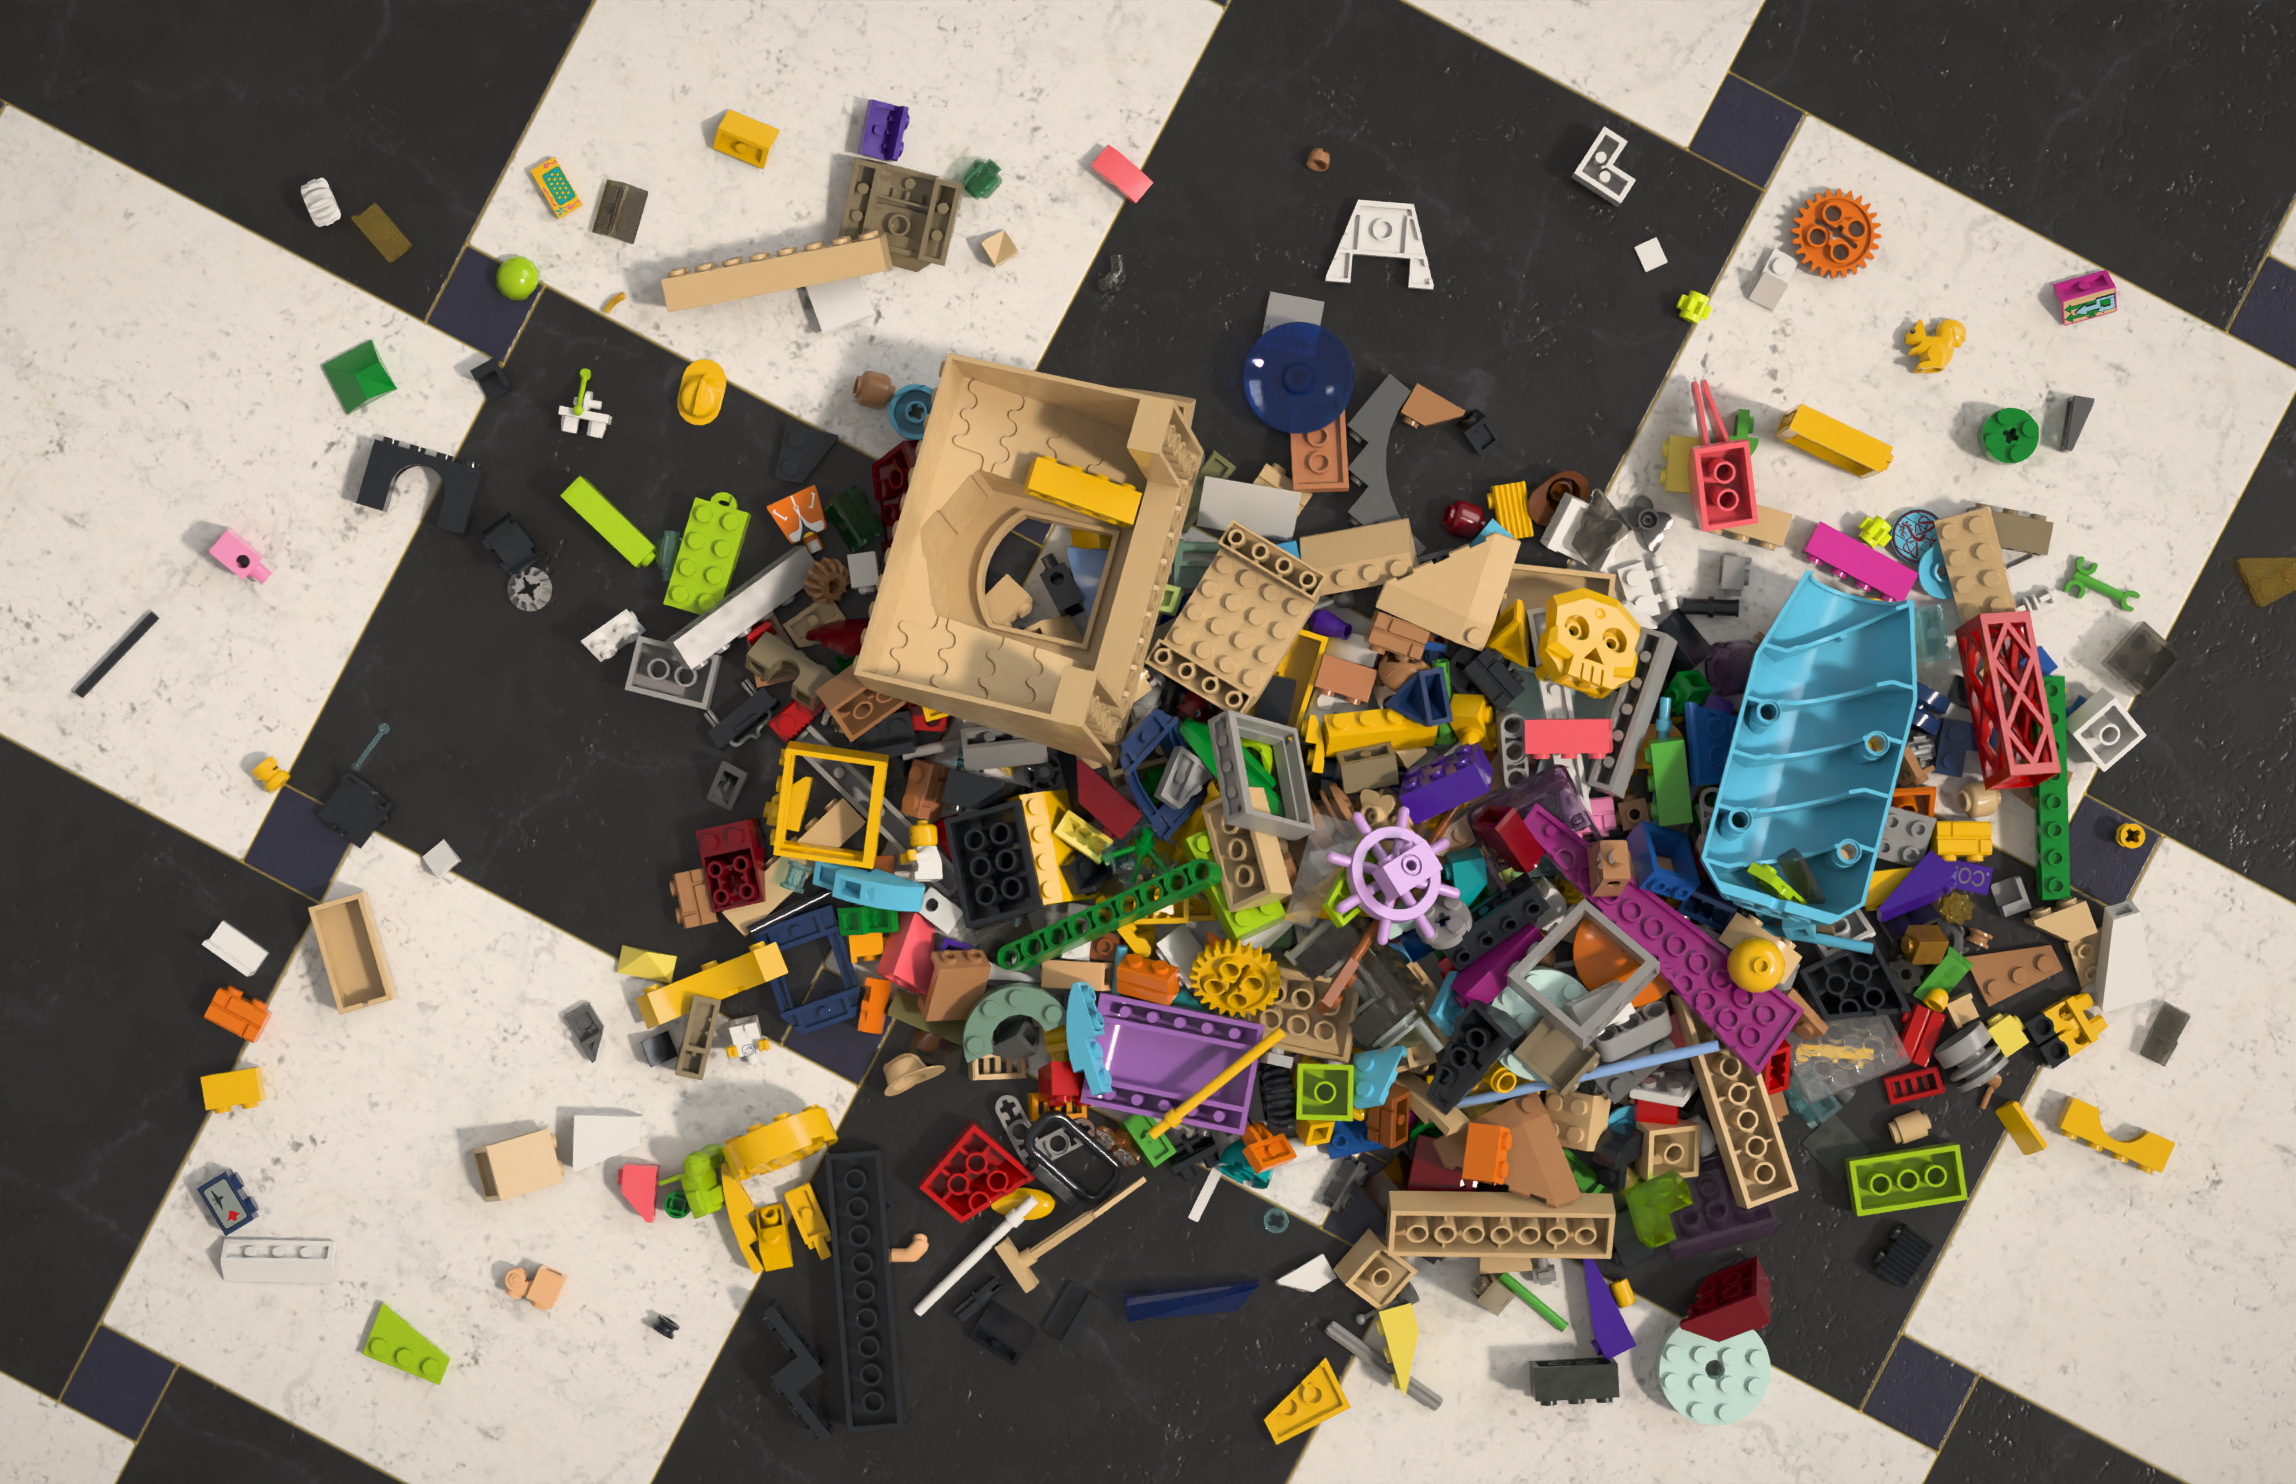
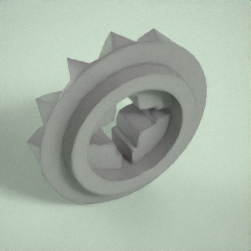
M528 567L518 576L514 573L507 586L509 599L517 608L524 611L541 609L548 603L552 594V584L549 577L542 570L534 567ZM524 578L531 585L540 583V586L533 590L535 600L527 593L519 594L525 588Z

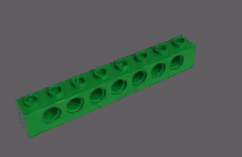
M2059 674L2042 675L2061 773L2034 787L2036 896L2042 900L2071 899L2065 676ZM2034 691V699L2037 702L2036 692ZM2032 718V742L2035 746L2040 727Z

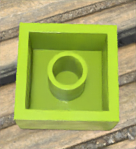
M1298 1063L1296 1120L1353 1121L1354 1065Z

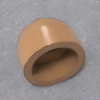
M1320 147L1314 148L1308 155L1307 166L1318 172L1328 169L1330 163L1329 153L1326 150L1323 151Z

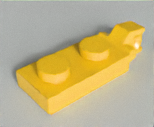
M808 1182L785 1192L784 1196L805 1245L807 1244L810 1250L816 1247L821 1260L831 1257L833 1254L828 1244L832 1240L831 1230L811 1183Z

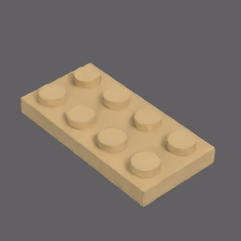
M1990 506L1936 519L1934 524L1961 625L1978 614L2017 612Z

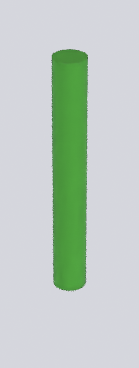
M1508 1272L1499 1275L1498 1279L1561 1332L1568 1326L1569 1323Z

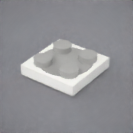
M1659 1066L1630 1091V1097L1683 1107L1699 1085L1696 1076L1689 1071L1680 1070L1676 1072L1665 1070L1664 1067Z

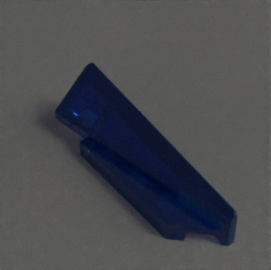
M1257 1279L1125 1294L1127 1323L1155 1316V1319L1238 1311L1259 1286V1281Z

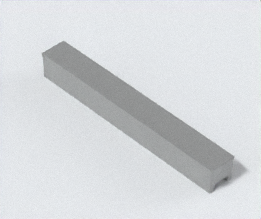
M812 724L795 740V742L834 747ZM803 756L868 820L872 783L852 763ZM884 796L879 831L901 853H906L907 850L914 849L910 845V827L914 824ZM937 847L942 861L943 879L932 883L947 898H951L958 891L953 863Z

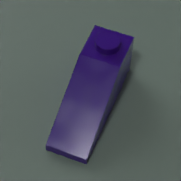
M1930 850L1877 909V920L1880 923L1938 901L1944 893L1949 895L1957 885V869Z

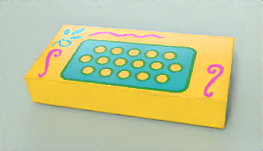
M555 157L530 170L559 219L583 206Z

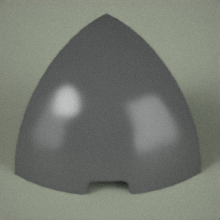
M1019 1014L1009 1016L1001 1021L993 1032L991 1041L993 1053L991 1054L1003 1058H1025L1034 1055L1039 1043V1027L1033 1025L1032 1017Z

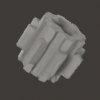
M1920 733L1908 735L1906 746L1909 745L1921 768L1928 767L1929 762L1934 761L1936 756V746L1932 738L1925 734L1920 735Z

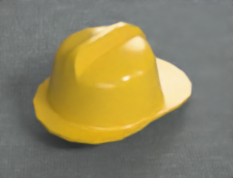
M700 359L690 364L684 372L677 398V408L680 415L693 425H705L712 422L718 416L726 389V375L718 363L710 359Z

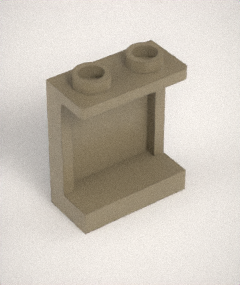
M1542 1015L1532 1023L1524 1036L1511 1049L1515 1055L1562 1097L1566 1094L1571 1095L1579 1087L1580 1082L1578 1080L1585 1073L1590 1074L1598 1066L1599 1061L1597 1059L1601 1056L1590 1045L1584 1050L1579 1048Z

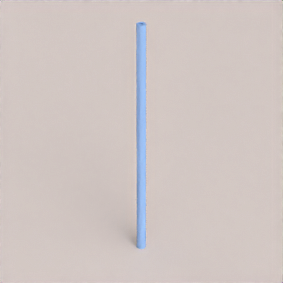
M1714 1040L1598 1066L1590 1074L1585 1073L1578 1081L1583 1082L1720 1051L1718 1041ZM1546 1081L1527 1082L1515 1085L1508 1093H1498L1492 1090L1465 1096L1456 1107L1463 1109L1552 1089V1087Z

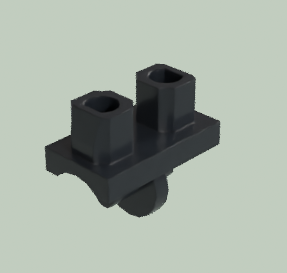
M1185 1132L1179 1134L1183 1142L1174 1146L1177 1152L1168 1158L1174 1174L1178 1173L1184 1181H1188L1197 1175L1193 1166L1195 1163L1203 1160L1207 1169L1213 1168L1218 1164L1219 1156L1217 1152L1219 1149L1211 1134L1210 1137L1205 1136L1202 1139L1196 1134L1188 1139Z

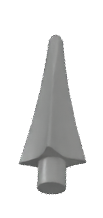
M989 962L991 971L987 985L1008 983L1041 985L1039 977L1005 970Z

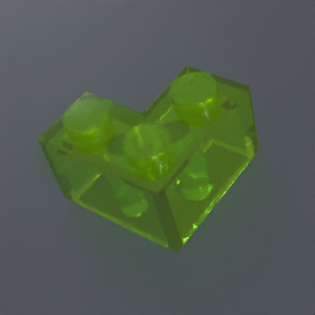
M1671 1170L1623 1191L1638 1239L1641 1243L1653 1249L1676 1239L1668 1214L1693 1204L1686 1179Z

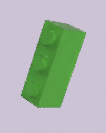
M1681 736L1648 740V748H1644V758L1646 765L1650 764L1651 775H1647L1648 791L1654 793V803H1650L1652 820L1656 819L1659 826L1692 823L1693 817L1684 739Z

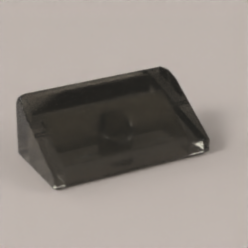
M1792 848L1777 857L1781 869L1796 893L1807 901L1808 904H1824L1826 902L1804 857L1797 849Z

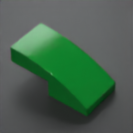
M865 905L837 908L840 936L899 931L896 910Z

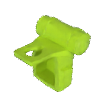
M719 1143L708 1144L700 1151L692 1152L684 1159V1172L669 1176L658 1182V1185L662 1186L681 1179L694 1219L714 1213L725 1206L723 1185L719 1184L716 1169L725 1160L722 1152L724 1146Z

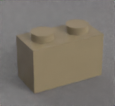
M1391 741L1336 752L1339 778L1345 794H1358L1364 789L1387 788L1391 785L1399 784L1396 755Z

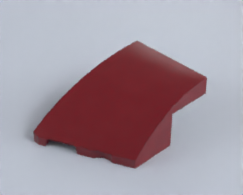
M870 618L845 619L831 622L808 631L805 639L822 642L821 646L844 655L857 656L860 655L862 648V632L864 628L868 627Z

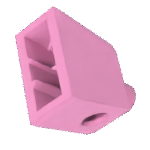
M229 528L208 551L243 580L249 575L262 585L272 574L271 571L260 563L264 556L232 528ZM245 555L250 559L249 565L244 566L241 564L239 556Z

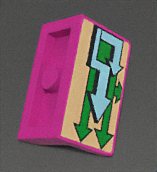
M2107 270L2053 284V291L2061 306L2062 322L2065 326L2117 311L2116 286Z

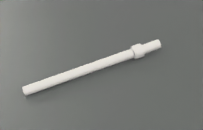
M1030 1195L1017 1209L1013 1208L1005 1215L1006 1219L913 1308L919 1316H922L1013 1227L1017 1228L1025 1220L1024 1216L1038 1204L1036 1198Z

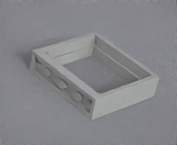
M1226 710L1209 719L1208 726L1226 824L1292 841H1297L1316 831L1297 729L1231 710ZM1240 737L1273 745L1286 818L1253 810Z
M1583 899L1578 905L1576 903L1571 905L1565 913V918L1559 924L1557 922L1552 924L1545 934L1546 937L1540 943H1533L1526 953L1527 956L1521 962H1514L1507 971V986L1582 1050L1601 1033L1660 971V962L1586 899ZM1585 917L1638 961L1641 966L1580 1027L1523 977Z

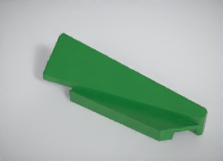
M1188 717L1179 727L1180 734L1218 780L1208 723L1195 722L1193 718ZM1241 744L1249 787L1264 788L1271 815L1284 817L1283 800L1271 790L1277 784V781Z

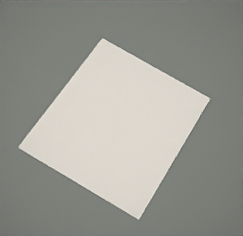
M1205 476L1196 526L1226 531L1231 521L1234 520L1264 538L1291 542L1302 493Z

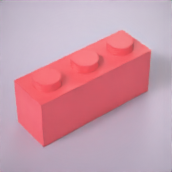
M1612 718L1525 720V754H1533V759H1550V754H1561V759H1577V753H1588L1589 759L1606 758L1605 753L1613 752Z

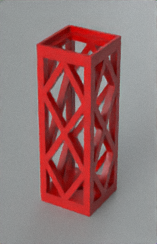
M2030 611L1978 614L1957 628L1955 635L1985 791L2036 787L2061 773ZM2001 646H2002L2003 656H2002L2001 653L1999 652L2000 649H2001ZM2019 649L2027 658L2021 675L2017 670ZM1980 657L1984 661L1983 683L1975 674ZM1998 675L2002 679L2001 684H1999ZM2007 688L2010 689L2012 698L2008 713L2005 712L2003 704ZM2034 691L2036 692L2037 702L2034 699ZM1978 699L1981 703V709H1979ZM2014 718H2016L2017 726L2013 722ZM2032 718L2040 727L2035 746L2031 740ZM1993 727L1998 732L1996 752L1988 743ZM2021 757L2024 760V764H2019Z

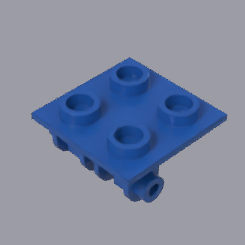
M1354 1118L1353 1121H1335L1330 1142L1327 1143L1330 1160L1385 1148L1380 1143L1368 1139L1366 1118L1363 1121H1358Z

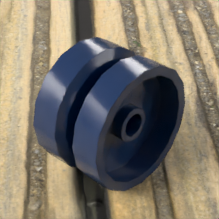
M1917 682V704L1910 729L1935 737L1941 722L1928 712L1938 715L1946 714L1951 700L1934 689Z

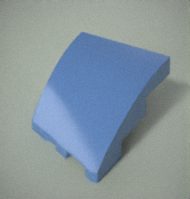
M1071 545L1066 549L1076 586L1084 599L1082 604L1088 619H1090L1109 551L1099 548H1076V546Z

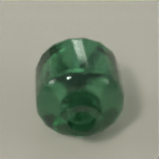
M980 158L974 160L962 174V180L965 183L964 189L976 200L980 197L988 199L1003 183L1002 177L999 175L1002 169L990 158L987 162Z

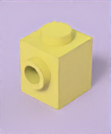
M1999 1012L1986 1021L1988 1023L1986 1028L1992 1036L1990 1040L1993 1045L2000 1047V1055L2004 1054L2006 1057H2009L2029 1043L2022 1032L2025 1027L2016 1015L2012 1017L2010 1014L2005 1013L2002 1015Z

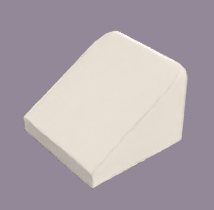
M444 839L423 856V859L437 878L444 876L462 861Z

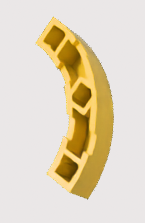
M764 941L749 946V953L719 965L716 960L701 966V972L662 988L657 983L643 989L645 995L635 998L647 1029L689 1013L688 1007L691 1006L693 994L722 1000L787 974L788 970L777 943L774 942L766 945Z

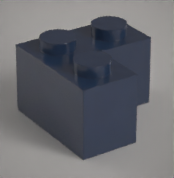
M1938 718L1941 725L1934 740L1936 756L1934 761L1930 763V766L1933 765L1935 770L1930 773L1962 778L1966 751L1978 753L1973 723ZM1993 727L1988 741L1994 751L1998 735L1995 727Z

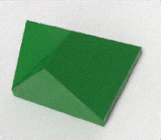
M372 340L322 365L348 415L397 390Z

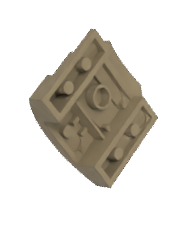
M855 158L838 237L851 235V240L859 239L858 235H861V233L878 230L879 235L886 234L892 266L914 272H919L931 263L945 266L965 183L897 165Z

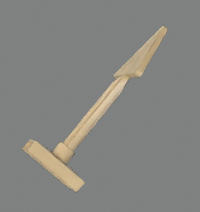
M1144 1176L1108 1197L1098 1207L1086 1211L1032 1248L1028 1247L1019 1253L1010 1238L1006 1237L998 1243L999 1245L995 1247V1250L1025 1293H1028L1040 1282L1029 1267L1038 1261V1257L1092 1222L1093 1219L1103 1214L1147 1180Z

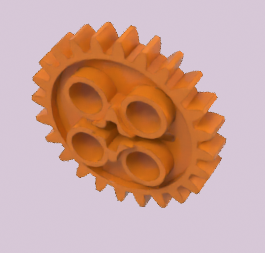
M1838 188L1835 195L1832 196L1831 191L1827 189L1825 190L1824 198L1818 192L1814 194L1815 203L1810 199L1804 201L1808 209L1798 208L1797 212L1802 217L1792 219V222L1798 225V228L1790 230L1791 234L1797 235V238L1790 243L1791 245H1799L1800 248L1794 255H1804L1800 263L1801 265L1807 262L1811 263L1809 272L1819 268V277H1823L1826 271H1828L1830 279H1834L1837 272L1844 279L1847 276V270L1852 275L1857 274L1856 265L1862 269L1867 267L1864 258L1867 260L1874 259L1873 254L1869 251L1879 249V246L1873 243V240L1880 239L1882 236L1874 233V229L1880 227L1881 223L1872 222L1877 212L1868 214L1867 210L1871 204L1868 203L1862 206L1860 203L1863 196L1860 195L1853 200L1852 191L1850 190L1844 197L1842 196L1841 188ZM1827 208H1834L1838 212L1837 221L1832 222L1826 218L1825 211ZM1815 219L1820 220L1828 229L1817 225ZM1856 223L1860 226V237H1853L1849 233V224ZM1835 228H1838L1840 230L1839 236L1842 238L1838 237L1836 240H1833L1831 238L1833 233L1830 230L1833 231ZM1811 231H1818L1822 234V244L1816 245L1811 242ZM1843 239H1846L1847 241L1853 242L1854 244H1856V249H1853V248H1852L1847 242H1845V240H1843ZM1835 246L1845 249L1846 257L1844 260H1838L1834 257L1833 249Z

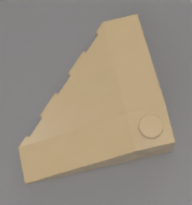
M1493 532L1484 536L1486 541L1470 548L1466 544L1448 552L1450 557L1435 564H1433L1432 560L1412 568L1413 573L1397 580L1396 576L1385 580L1375 607L1453 642L1483 651L1493 628L1521 542Z

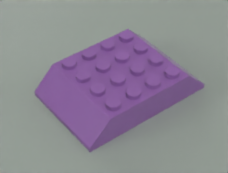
M1100 993L1097 1011L1101 1013L1104 1019L1105 1026L1103 1029L1105 1035L1095 1039L1102 1047L1104 1067L1109 1071L1112 1078V1092L1092 1096L1085 1075L1080 1103L1164 1119V1114L1170 1109L1179 1107L1262 1041L1265 1025L1239 1017L1220 1015L1219 1013L1173 1004L1166 1006L1132 996ZM1259 1057L1185 1115L1181 1123L1244 1136Z

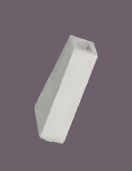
M2132 900L2104 908L2094 989V1000L2103 1013L2115 1012L2123 1007L2142 1004L2149 999L2156 998L2141 913Z

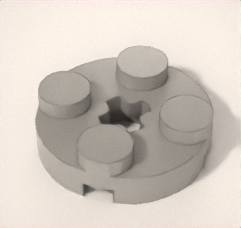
M1439 896L1424 913L1435 931L1434 937L1427 939L1415 922L1416 932L1422 942L1430 944L1435 949H1448L1459 944L1463 940L1462 936L1466 931H1470L1472 916L1460 897L1453 899ZM1444 918L1450 919L1446 921L1445 926H1440L1438 923Z

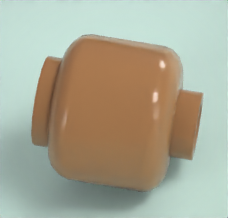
M865 371L861 376L858 375L856 377L853 397L857 399L858 404L861 406L882 410L888 402H891L896 388L891 386V378L888 375Z

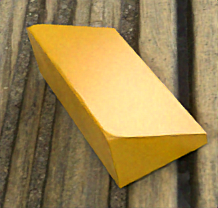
M2010 1099L1995 1110V1113L2025 1155H2030L2047 1148L2046 1142L2017 1101Z

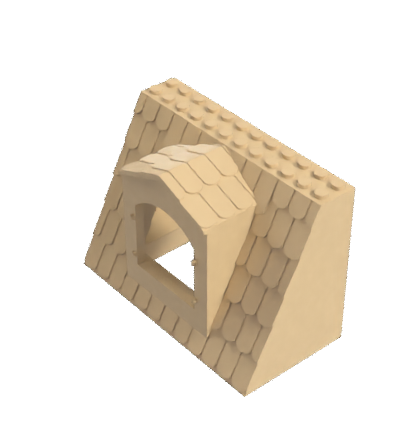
M948 353L946 361H943L940 365L938 388L935 387L932 393L931 402L933 406L931 413L927 414L924 420L925 433L923 440H920L916 447V464L909 471V488L907 494H903L901 498L900 510L902 511L899 521H895L892 536L894 539L891 548L888 547L885 553L884 562L886 566L884 573L880 574L877 580V597L869 607L868 615L870 620L868 627L864 628L861 635L862 648L860 655H857L853 662L854 675L869 690L1115 767L1119 756L1117 743L1124 737L1204 450L1173 400ZM1047 455L1057 459V463L1067 467L1068 464L1083 468V473L1092 476L1095 473L1110 478L1109 482L1118 485L1120 483L1133 485L1136 487L1135 491L1142 493L1133 525L1124 529L1022 493L1031 461L1037 456ZM1026 518L1096 533L1101 536L1113 537L1083 643L994 624L990 617L985 598V579L988 565L1002 539Z

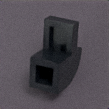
M1620 1123L1603 1134L1595 1148L1592 1159L1593 1162L1598 1163L1596 1183L1617 1192L1625 1189L1627 1167L1630 1162L1641 1157L1644 1132Z

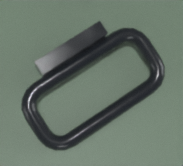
M1050 1110L1043 1113L1025 1134V1151L1032 1158L1025 1167L1070 1207L1076 1203L1078 1198L1087 1204L1095 1205L1103 1202L1113 1193L1123 1179V1166L1118 1158L1062 1111ZM1052 1121L1059 1122L1112 1168L1113 1174L1100 1191L1094 1194L1089 1193L1035 1146L1036 1137L1047 1124Z

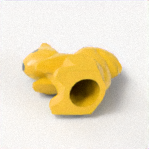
M1919 319L1915 327L1906 333L1904 342L1907 345L1916 346L1910 349L1908 355L1919 356L1920 363L1914 369L1915 374H1932L1945 370V366L1948 365L1953 357L1954 348H1960L1962 342H1965L1966 329L1961 322L1954 319H1944L1937 325L1935 336H1926L1923 321Z

